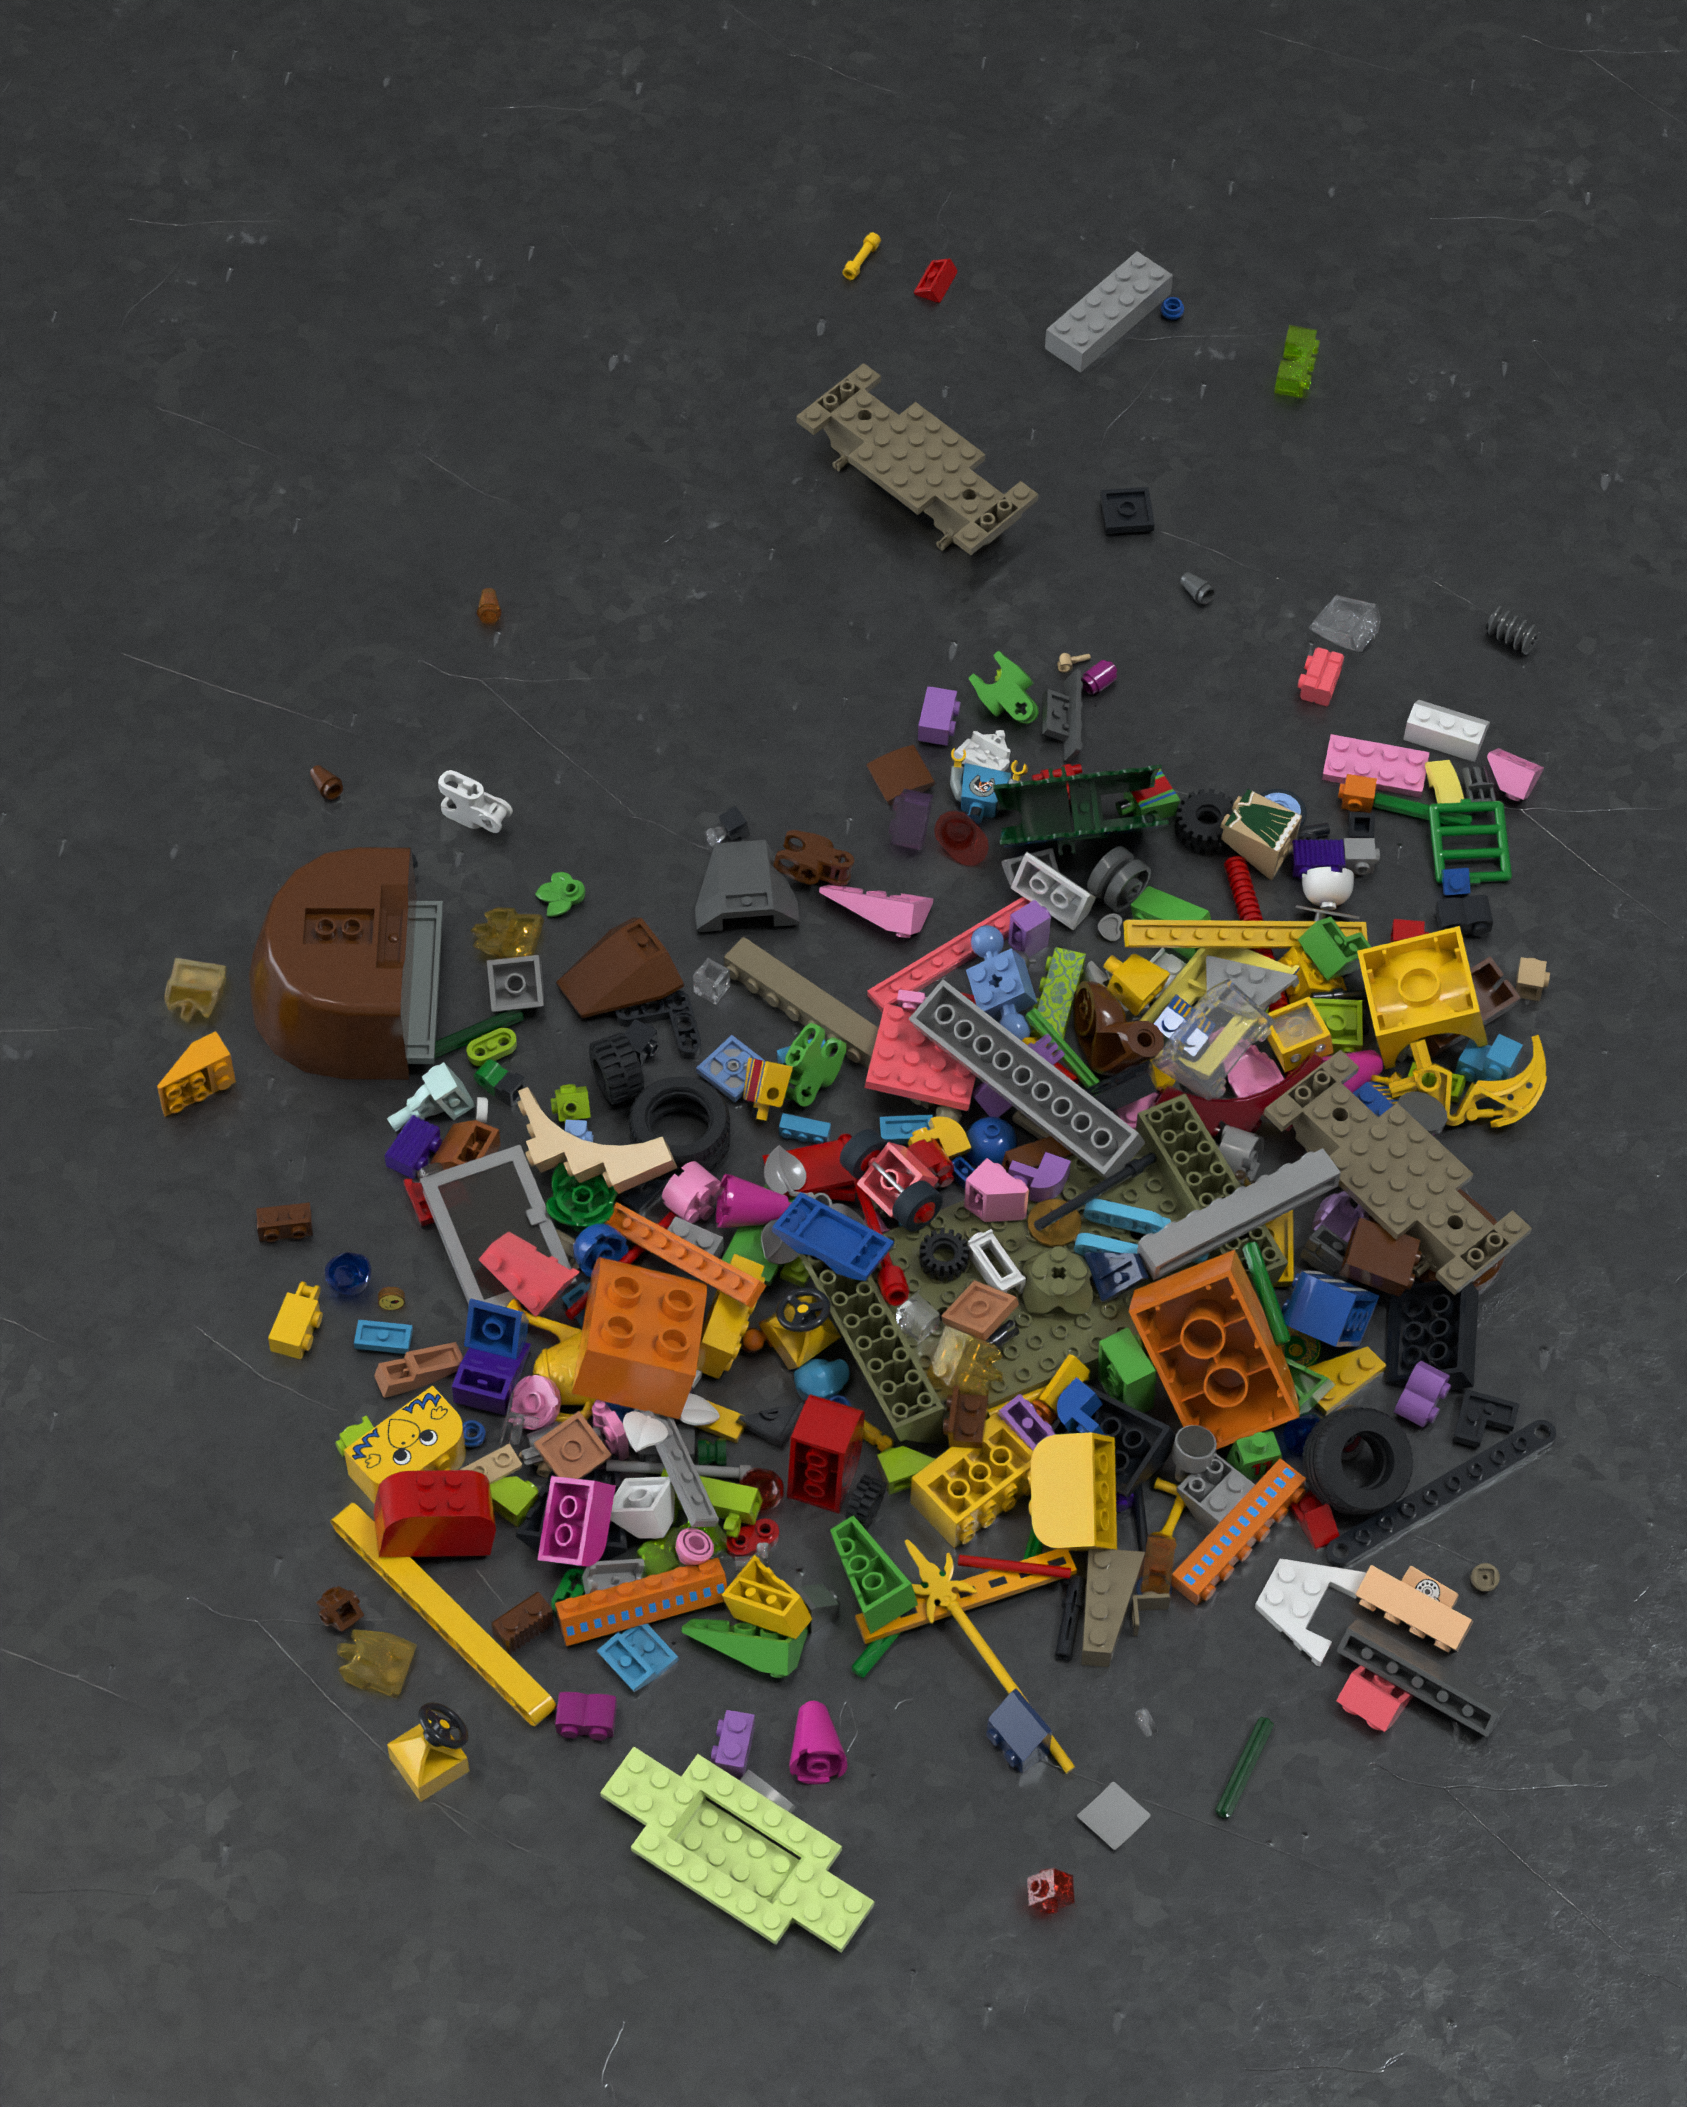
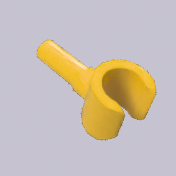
M1396 1071L1390 1078L1372 1075L1371 1081L1388 1085L1390 1082L1400 1080L1402 1075Z

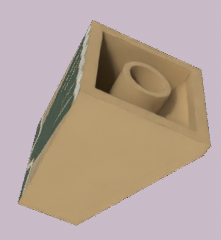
M1247 789L1243 797L1238 796L1232 808L1234 810L1231 815L1227 814L1221 824V828H1223L1221 839L1263 875L1272 880L1291 851L1292 841L1297 838L1302 816Z

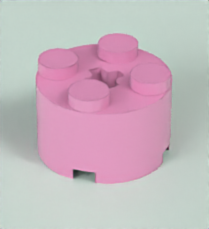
M693 1161L681 1167L684 1172L679 1177L674 1174L670 1178L662 1193V1199L665 1201L663 1204L682 1220L689 1223H695L700 1219L704 1221L709 1219L714 1213L713 1206L717 1201L718 1195H721L724 1190L723 1187H720L721 1181L699 1163Z

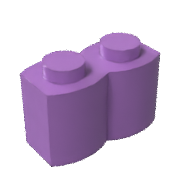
M1420 1361L1413 1369L1394 1412L1421 1427H1424L1428 1422L1433 1423L1440 1410L1436 1407L1439 1399L1444 1400L1451 1388V1385L1448 1384L1450 1375Z

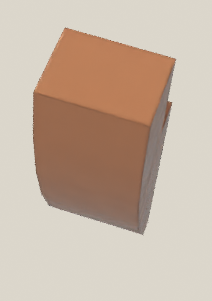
M456 1342L406 1352L403 1359L379 1363L374 1377L383 1397L386 1398L418 1389L458 1371L463 1356Z

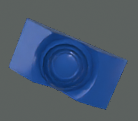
M802 1192L798 1194L772 1226V1232L797 1253L811 1255L822 1260L838 1275L862 1281L868 1279L894 1246L893 1240Z

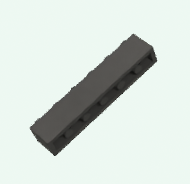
M1358 1618L1347 1628L1336 1651L1486 1737L1495 1729L1508 1704Z

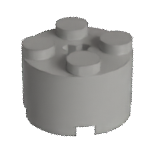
M1226 1125L1222 1132L1220 1146L1217 1145L1234 1174L1238 1170H1243L1250 1180H1253L1260 1165L1257 1162L1258 1154H1263L1264 1137Z

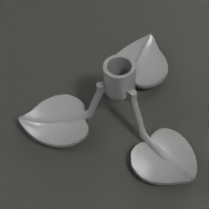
M779 1145L770 1153L766 1160L764 1179L770 1190L782 1195L788 1191L791 1196L797 1197L800 1192H795V1190H799L805 1184L806 1171L802 1163L795 1156L785 1151ZM812 1192L804 1193L868 1227L855 1211L843 1204H832L830 1197L825 1193H817L815 1195ZM772 1220L764 1226L761 1233L764 1257L773 1264L789 1263L795 1260L799 1254L772 1232V1226L777 1221Z

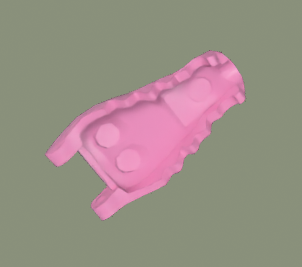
M1221 1029L1210 1037V1047L1225 1029ZM1242 1039L1221 1064L1229 1085L1237 1098L1264 1091L1284 1080L1274 1060L1270 1059L1265 1052H1259L1257 1046L1252 1045L1248 1040L1243 1041Z

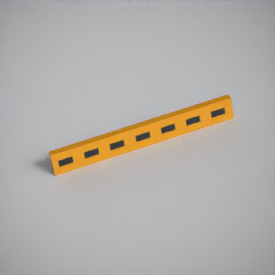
M1058 1548L1019 1561L1070 1567L1071 1576L1077 1573L1069 1550ZM991 1570L961 1580L976 1589V1594L959 1592L957 1588H953L951 1591L952 1593H957L956 1601L959 1602L962 1610L966 1611L1063 1578ZM915 1595L918 1603L917 1606L872 1634L869 1632L863 1614L855 1615V1620L864 1643L866 1644L930 1623L926 1611L929 1596ZM939 1600L934 1601L936 1605L934 1621L952 1615L951 1612L947 1611V1607L939 1606L941 1603Z

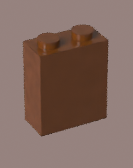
M1359 1218L1351 1230L1339 1275L1400 1297L1405 1289L1410 1290L1414 1282L1415 1274H1412L1413 1266H1417L1422 1251L1418 1250L1421 1240L1403 1234L1396 1240L1381 1225Z

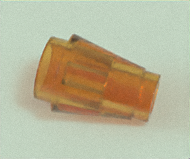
M492 588L482 590L477 608V616L486 624L495 623L501 616L496 591Z

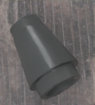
M1190 572L1185 573L1181 578L1180 583L1197 603L1208 604L1213 600L1216 589L1211 582Z

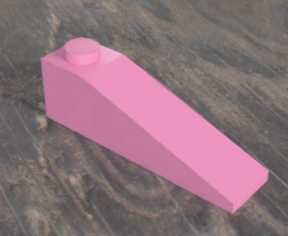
M826 885L819 889V893L883 929L896 932L895 936L910 938L911 934L921 931L933 904V898L901 893V896L891 895L887 897L886 891H867L866 894H863V889L835 885Z

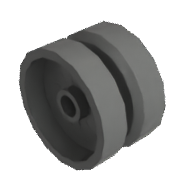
M1118 846L1108 852L1096 865L1087 882V889L1096 898L1104 899V903L1114 912H1122L1143 892L1151 877V869L1141 860H1134L1132 853L1123 846Z

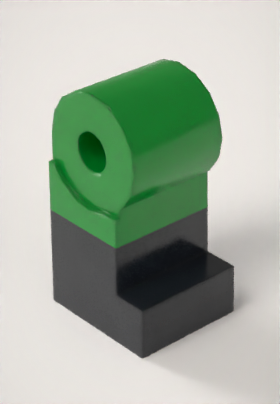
M491 1059L486 1060L473 1075L475 1081L482 1088L510 1107L520 1098L518 1091L526 1088L524 1076L517 1072L512 1074Z

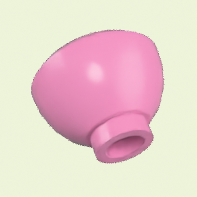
M686 1528L679 1533L676 1539V1552L680 1562L684 1565H699L710 1559L714 1552V1545L711 1538L702 1530Z

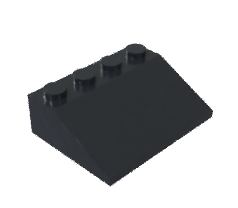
M1439 1280L1412 1284L1410 1290L1405 1289L1400 1297L1390 1294L1385 1383L1387 1385L1406 1386L1416 1364L1423 1361L1450 1375L1448 1384L1451 1385L1450 1390L1474 1387L1479 1292L1472 1282L1456 1295L1449 1291Z
M1088 1386L1096 1393L1102 1403V1406L1090 1418L1100 1426L1106 1436L1115 1437L1116 1492L1128 1498L1166 1462L1171 1454L1176 1435L1170 1426ZM1058 1416L1051 1426L1054 1434H1069Z

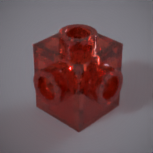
M1052 1868L1042 1869L1039 1871V1874L1027 1878L1029 1906L1041 1910L1042 1913L1054 1914L1060 1908L1075 1903L1073 1875Z

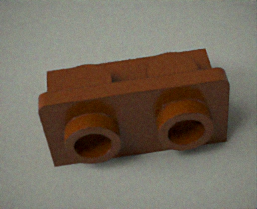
M310 1202L256 1208L259 1242H275L286 1238L302 1239L313 1235Z
M954 1385L953 1394L947 1396V1412H950V1416L944 1419L943 1434L948 1435L949 1446L983 1449L989 1404L988 1396L960 1394V1386Z

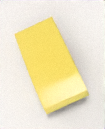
M1450 760L1425 763L1429 788L1434 787L1437 803H1460L1464 796L1459 779Z

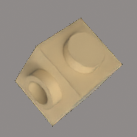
M1521 957L1515 984V990L1521 998L1540 1001L1543 987L1547 988L1550 972H1545L1547 961Z

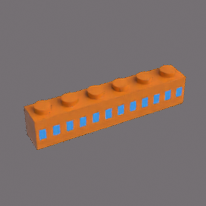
M1280 1458L1172 1573L1171 1586L1196 1606L1203 1599L1207 1601L1214 1594L1215 1586L1220 1580L1226 1581L1234 1571L1233 1566L1239 1560L1241 1562L1246 1560L1252 1552L1251 1547L1257 1541L1262 1542L1270 1532V1526L1275 1521L1279 1523L1288 1513L1287 1508L1291 1503L1297 1504L1306 1493V1478Z
M717 1557L699 1565L678 1567L657 1575H650L646 1578L621 1583L620 1585L603 1590H596L575 1598H568L555 1603L561 1634L566 1646L725 1602L722 1594L728 1587L725 1572Z

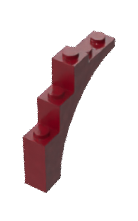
M1311 1051L1300 1066L1284 1080L1264 1091L1240 1098H1202L1184 1093L1165 1083L1151 1106L1154 1107L1186 1094L1213 1139L1221 1128V1125H1219L1220 1121L1231 1127L1255 1133L1262 1123L1260 1117L1262 1115L1265 1116L1263 1114L1265 1108L1318 1068L1323 1058ZM1291 1124L1285 1130L1289 1132L1293 1125Z

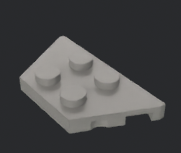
M1209 955L1206 957L1207 1000L1210 1006L1257 1016L1269 1004L1279 1000L1282 991L1289 986L1295 988L1299 984L1297 975Z

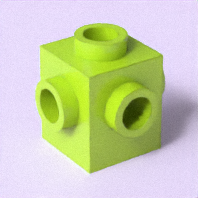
M567 1084L555 1090V1098H551L552 1114L558 1115L559 1122L564 1121L565 1123L566 1120L591 1118L586 1086L576 1087L575 1084Z

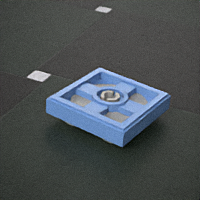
M731 1035L696 1067V1073L733 1102H736L744 1094L748 1058L765 1060Z

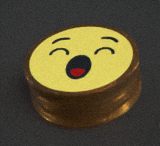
M397 1287L383 1288L378 1292V1305L380 1308L388 1311L401 1309L405 1305V1293Z

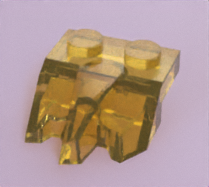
M496 907L484 913L488 923L475 924L470 930L475 936L482 938L476 940L473 947L498 959L533 956L544 919L540 914H517L515 908Z
M175 958L171 979L167 981L164 995L168 1010L182 1007L181 1018L188 1024L197 1010L201 1011L204 1017L209 1018L221 998L228 970L227 967Z
M945 1326L926 1376L950 1388H953L954 1385L960 1386L961 1392L970 1395L988 1396L989 1390L985 1386L986 1382H1003V1373L992 1366L995 1361L1001 1360L1003 1356L995 1344L953 1327Z
M352 1630L351 1638L356 1642L355 1644H337V1654L349 1661V1664L341 1666L338 1671L352 1685L366 1691L369 1688H373L397 1698L417 1644L392 1633Z

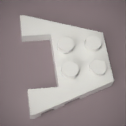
M1279 1559L1256 1602L1255 1609L1280 1632L1283 1631L1294 1641V1645L1300 1651H1305L1312 1658L1311 1661L1320 1667L1332 1642L1307 1630V1627L1328 1587H1332L1356 1599L1357 1596L1355 1594L1367 1573Z

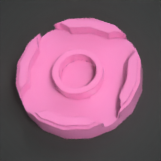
M538 1375L524 1377L516 1384L512 1391L510 1399L512 1400V1407H510L511 1415L522 1428L537 1431L551 1425L557 1418L561 1406L560 1391L555 1382L548 1377Z

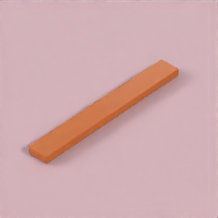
M617 1202L614 1206L612 1217L603 1223L616 1228L627 1240L751 1309L766 1287L758 1279Z

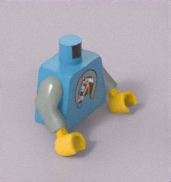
M953 748L951 758L954 761V766H951L950 787L955 799L961 802V810L969 812L967 819L974 824L981 823L983 816L996 817L998 811L1004 809L999 807L993 785L1022 782L1020 777L1028 772L1027 765L1024 764L1021 772H1016L1018 761L1015 760L1011 764V770L1014 773L1013 778L1011 777L1012 773L965 763L964 767H962V762L966 758V751L963 749V757L956 759L954 757L955 748Z

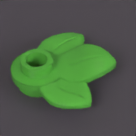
M558 872L552 874V882L541 885L535 893L538 899L549 902L547 916L555 917L566 913L571 905L578 904L584 899L585 886L581 881L573 880L570 874Z

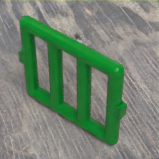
M1461 799L1460 803H1435L1429 805L1428 811L1437 883L1442 884V869H1445L1444 860L1500 858L1501 871L1470 872V886H1479L1480 882L1511 880L1512 872L1504 804L1501 801L1471 802V799ZM1494 811L1496 824L1440 827L1439 813ZM1497 835L1498 848L1443 850L1442 837Z

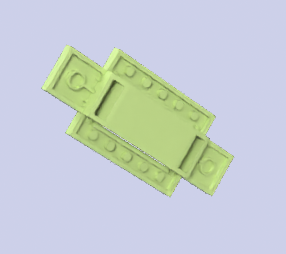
M633 1747L600 1792L602 1798L646 1825L631 1846V1850L775 1945L779 1942L790 1924L797 1923L842 1953L874 1906L872 1899L828 1872L842 1851L841 1845L699 1754L696 1755L680 1777L639 1749ZM706 1797L801 1857V1859L799 1860L716 1807L707 1801Z

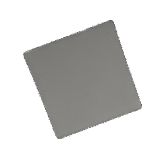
M1112 1782L1094 1801L1077 1814V1817L1113 1850L1122 1845L1151 1816L1115 1782Z

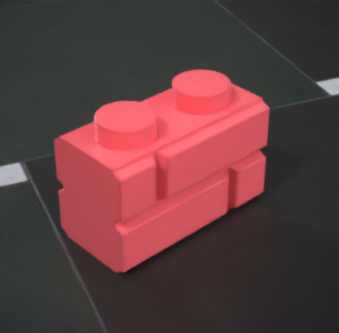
M1317 647L1313 656L1308 655L1304 667L1307 673L1306 675L1301 674L1297 687L1301 689L1300 698L1302 700L1314 701L1316 704L1329 706L1342 670L1343 654L1333 651L1329 652V650Z

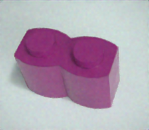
M560 1692L555 1721L556 1733L561 1734L565 1738H577L578 1735H588L594 1740H605L607 1737H614L617 1712L616 1696Z

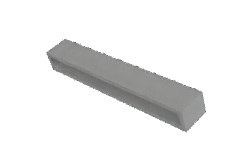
M1323 1148L1316 1152H1308L1300 1160L1292 1164H1284L1277 1172L1269 1176L1263 1175L1255 1183L1247 1187L1237 1188L1226 1198H1218L1208 1207L1200 1211L1194 1210L1186 1218L1178 1222L1168 1223L1163 1230L1155 1234L1149 1233L1138 1242L1137 1254H1140L1144 1267L1151 1277L1156 1280L1338 1187L1341 1172Z

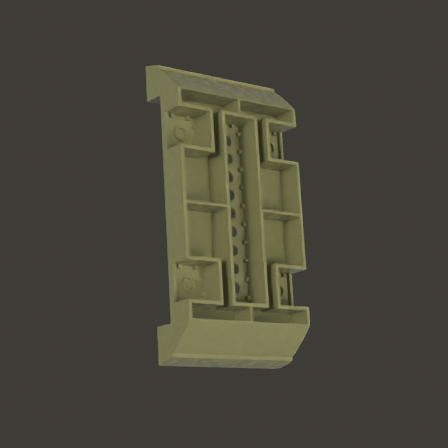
M1186 1094L1141 1111L1137 1115L1136 1131L1141 1135L1145 1144L1130 1161L1133 1159L1139 1160L1150 1152L1156 1155L1157 1161L1146 1167L1140 1175L1135 1178L1130 1177L1096 1197V1199L1153 1211L1164 1218H1169L1171 1222H1178L1186 1218L1190 1212L1194 1210L1200 1211L1208 1207L1214 1200L1218 1198L1224 1199L1242 1186L1235 1178V1174ZM1070 1156L1065 1158L1071 1161L1069 1177L1061 1193L1053 1199L1068 1202L1105 1179L1077 1156ZM1029 1194L1027 1215L1023 1220L984 1222L964 1207L963 1200L941 1209L937 1216L920 1230L909 1231L905 1227L900 1226L883 1233V1236L894 1241V1246L890 1249L889 1255L892 1264L903 1270L909 1287L907 1301L899 1306H892L883 1299L877 1281V1275L882 1269L880 1263L868 1279L862 1281L838 1275L822 1260L811 1255L798 1253L817 1290L823 1292L829 1299L830 1314L900 1441L906 1439L931 1444H943L949 1441L948 1435L943 1434L944 1419L950 1416V1412H947V1396L953 1394L954 1385L960 1386V1394L988 1396V1409L1014 1399L1019 1394L1024 1395L1048 1385L1069 1354L1077 1357L1090 1370L1088 1374L1089 1380L1083 1383L1098 1378L1099 1341L1127 1327L1133 1335L1137 1334L1141 1339L1129 1313L1134 1290L1200 1263L1191 1261L1156 1280L1146 1270L1149 1279L1109 1302L1101 1301L1094 1279L1091 1276L1089 1280L1093 1299L1088 1314L1083 1315L1067 1313L1059 1306L1044 1314L1028 1313L1024 1304L1023 1293L1019 1294L1018 1291L1009 1289L1007 1293L1017 1297L1019 1305L1000 1326L1006 1323L1007 1320H1012L1015 1325L1008 1329L1007 1332L1018 1327L1020 1333L1003 1344L1000 1351L997 1353L992 1352L980 1361L979 1364L975 1365L970 1360L979 1353L976 1352L968 1358L966 1350L983 1339L944 1324L943 1321L936 1318V1315L945 1312L974 1280L985 1285L988 1284L969 1257L965 1272L961 1271L959 1278L953 1275V1280L948 1281V1278L944 1277V1282L939 1281V1276H936L934 1280L931 1279L930 1272L926 1275L923 1272V1268L920 1267V1244L922 1241L924 1242V1237L927 1234L931 1237V1231L936 1230L937 1234H940V1228H945V1233H949V1229L954 1230V1236L959 1232L962 1235V1240L966 1239L968 1246V1241L972 1236L992 1229L998 1242L1027 1281V1276L1023 1273L1026 1260L1033 1255L1047 1252L1054 1248L1040 1244L1032 1237L1028 1230L1030 1211L1039 1203L1030 1201ZM1085 1205L1077 1209L1081 1216V1230L1079 1234L1090 1233L1138 1245L1140 1240H1135L1130 1236L1134 1231L1092 1222L1083 1215ZM1265 1224L1212 1250L1205 1260L1207 1261L1235 1250L1257 1298L1259 1296L1242 1250L1244 1245L1251 1242L1258 1244L1272 1284L1278 1282L1288 1264ZM1076 1239L1072 1243L1062 1246L1067 1251L1079 1255L1074 1251ZM990 1248L983 1250L1001 1278L1007 1276L1008 1274ZM938 1249L933 1254L939 1261H950L955 1256L953 1251L949 1249ZM1143 1343V1351L1146 1354V1356H1149V1353Z

